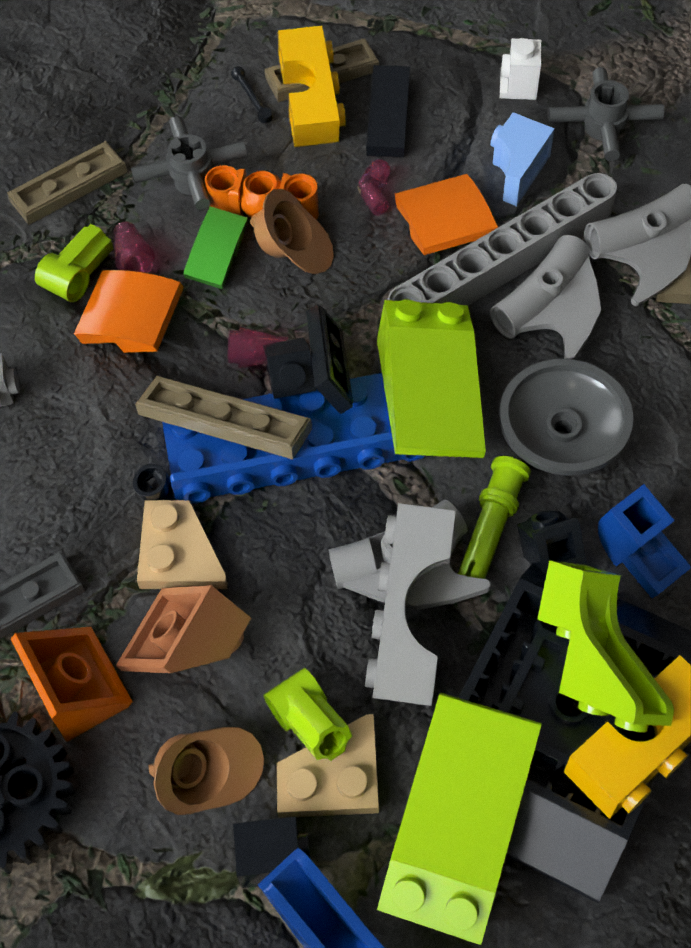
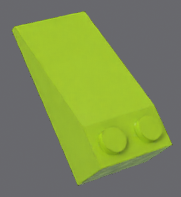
M384 300L377 336V346L395 454L484 458L486 448L475 336L468 305H458L453 302L441 304L416 302L413 300Z
M440 692L377 907L378 911L479 945L482 944L542 723Z

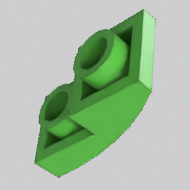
M210 206L193 244L183 272L184 277L223 289L233 257L237 256L248 218Z

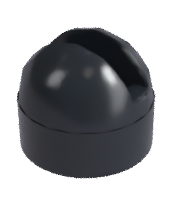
M147 464L141 467L133 478V488L144 500H163L170 494L172 488L170 476L157 464ZM154 477L159 484L156 490L148 482Z

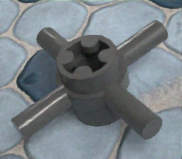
M600 67L592 72L594 86L591 88L590 98L585 102V105L549 107L548 121L549 123L584 122L586 133L594 139L602 140L605 159L614 161L620 156L617 137L627 124V121L662 120L664 117V105H628L629 92L622 83L608 80L607 70Z
M175 116L169 121L174 139L168 146L166 160L132 167L133 179L135 183L170 175L173 178L176 189L182 194L192 195L195 207L198 210H204L210 206L205 185L207 172L213 168L214 164L247 157L246 146L243 141L208 149L202 138L188 134L184 119L180 116Z

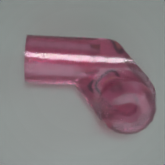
M381 159L374 160L371 167L366 168L358 182V191L375 216L382 215L389 208V202L382 191L388 182L387 177L391 174V168L387 162Z

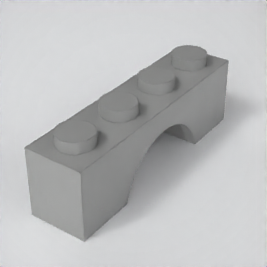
M398 503L397 516L388 515L384 543L393 544L390 563H381L378 591H385L386 599L384 611L375 610L372 627V639L380 640L378 659L369 658L365 687L374 688L372 698L432 706L438 656L420 645L411 634L406 619V605L413 586L424 574L435 568L450 564L456 510Z

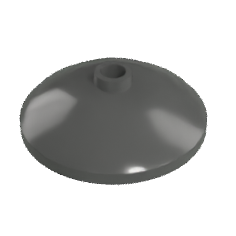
M573 359L546 360L522 370L507 385L499 410L501 431L510 448L522 460L533 467L558 475L587 474L612 463L625 449L631 436L634 421L630 399L619 382L601 368ZM563 429L566 430L569 434H561L558 433L556 430Z

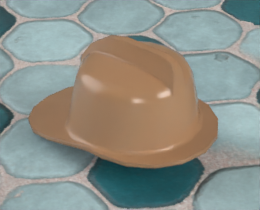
M274 189L268 193L263 203V209L254 214L250 220L260 248L267 255L275 258L288 257L305 272L312 274L324 273L331 266L334 257L333 245L328 233L291 192L284 189Z
M221 727L195 733L178 734L168 739L159 749L154 763L149 764V773L154 777L156 797L165 810L177 815L193 814L227 806L245 798L255 788L262 775L264 756L261 744L252 733L240 727Z

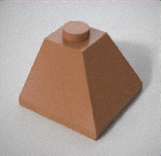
M212 585L162 588L117 662L116 667L121 671L174 673L228 659L243 642V632L251 617Z

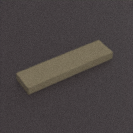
M160 376L155 377L135 404L138 415L292 460L312 430L311 418Z

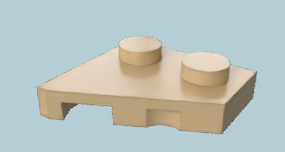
M145 500L137 574L139 589L212 585L215 589H227L226 575L189 500Z
M374 714L365 715L348 724L352 737L346 745L345 752L332 761L329 759L316 760L305 747L277 763V813L279 818L379 813Z

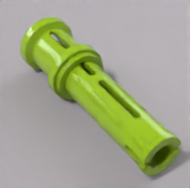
M497 456L493 459L491 464L493 474L489 485L481 491L479 496L482 510L457 574L481 579L486 578L506 520L518 510L519 502L517 497L522 483L528 481L531 470L524 462L509 456Z

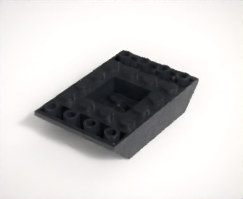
M532 563L516 584L459 698L542 723L506 856L599 903L628 842L645 800L631 813H628L622 807L609 819L564 773L570 755L607 721L621 735L638 742L655 738V730L653 725H648L647 732H635L620 728L614 724L616 717L610 714L609 716H600L583 712L579 716L569 717L558 710L556 700L563 696V694L559 693L570 639L556 635V626L537 620L546 574H543ZM617 598V617L621 633L653 678L659 675L679 655L691 665L690 630ZM655 776L646 784L649 788H651Z

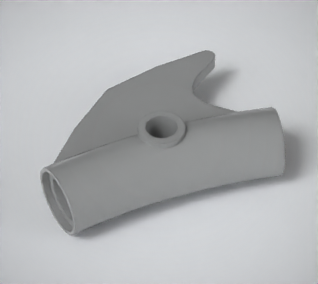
M681 184L644 206L611 218L588 223L585 227L584 241L590 249L589 256L592 259L607 258L632 266L638 272L639 283L631 299V303L634 306H639L662 292L682 275L688 266L691 256V185Z
M563 235L559 237L548 255L531 275L508 296L491 308L490 317L496 329L509 339L526 331L539 329L557 331L563 337L564 359L575 360L589 340L601 312L598 286L589 259L590 249L588 245L576 236Z
M445 499L432 508L456 510L452 556L458 541L463 535L467 534L468 530L460 512L450 501ZM385 531L353 543L328 549L337 589L346 588L377 601L385 602L386 592L378 591L381 563H390L393 544L384 543ZM450 564L427 572L415 583L409 594L406 608L420 610L460 602L489 592L490 582L487 579L459 575L451 569Z

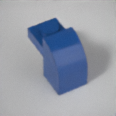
M643 484L610 509L599 520L598 535L605 552L613 564L617 567L620 563H623L648 595L654 598L691 569V566L662 533V530L675 520Z

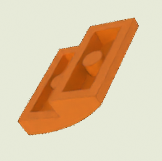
M468 174L395 193L396 208L409 223L411 239L423 255L476 241L498 228L488 204Z
M102 270L74 335L82 344L116 343L123 353L157 352L184 286L179 281L154 274L124 270Z

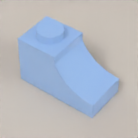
M514 112L504 125H498L491 139V147H494L493 165L500 167L506 176L503 201L517 206L550 157L555 128Z

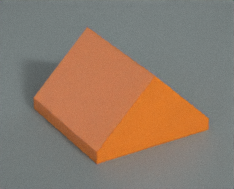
M92 627L20 632L12 636L11 641L49 715L66 742L127 709L132 704V699Z

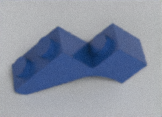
M300 848L293 851L258 884L259 888L304 948H385Z

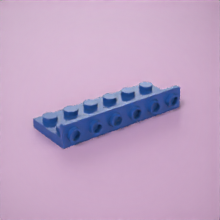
M382 373L350 379L353 407L342 414H339L318 390L274 399L273 394L243 399L311 418L312 430L293 460L162 422L171 472L170 480L175 499L189 500L190 503H200L209 497L229 493L241 495L255 488L270 485L287 486L297 480L311 477L329 478L347 470L358 468L374 469L383 463L399 460L416 461L424 456L395 454Z

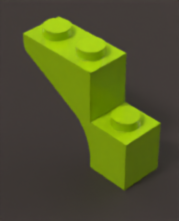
M549 560L537 620L556 626V635L570 639L559 693L579 701L578 709L600 716H609L610 714L616 717L614 724L626 730L647 732L648 725L671 726L674 715V707L671 700L621 633L617 617V593L621 576L587 565Z

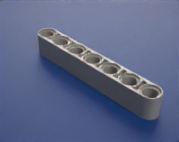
M593 173L582 178L398 285L390 291L388 300H413L416 302L441 304L453 302L458 305L469 306L541 263L559 237L572 235L581 239L584 237V230L588 223L610 218L617 192L616 182L610 176L602 173Z

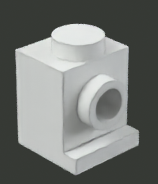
M511 38L510 54H503L500 98L537 99L541 69V40Z

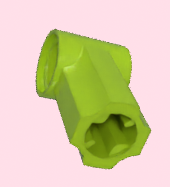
M95 225L84 226L58 255L49 253L41 259L35 271L36 284L69 302L78 301L88 288L90 274L114 249L111 239L104 234L102 229Z
M306 668L301 669L263 694L270 711L285 731L292 729L316 760L329 759L332 761L345 752L346 745L352 737L350 729L329 705L320 685Z

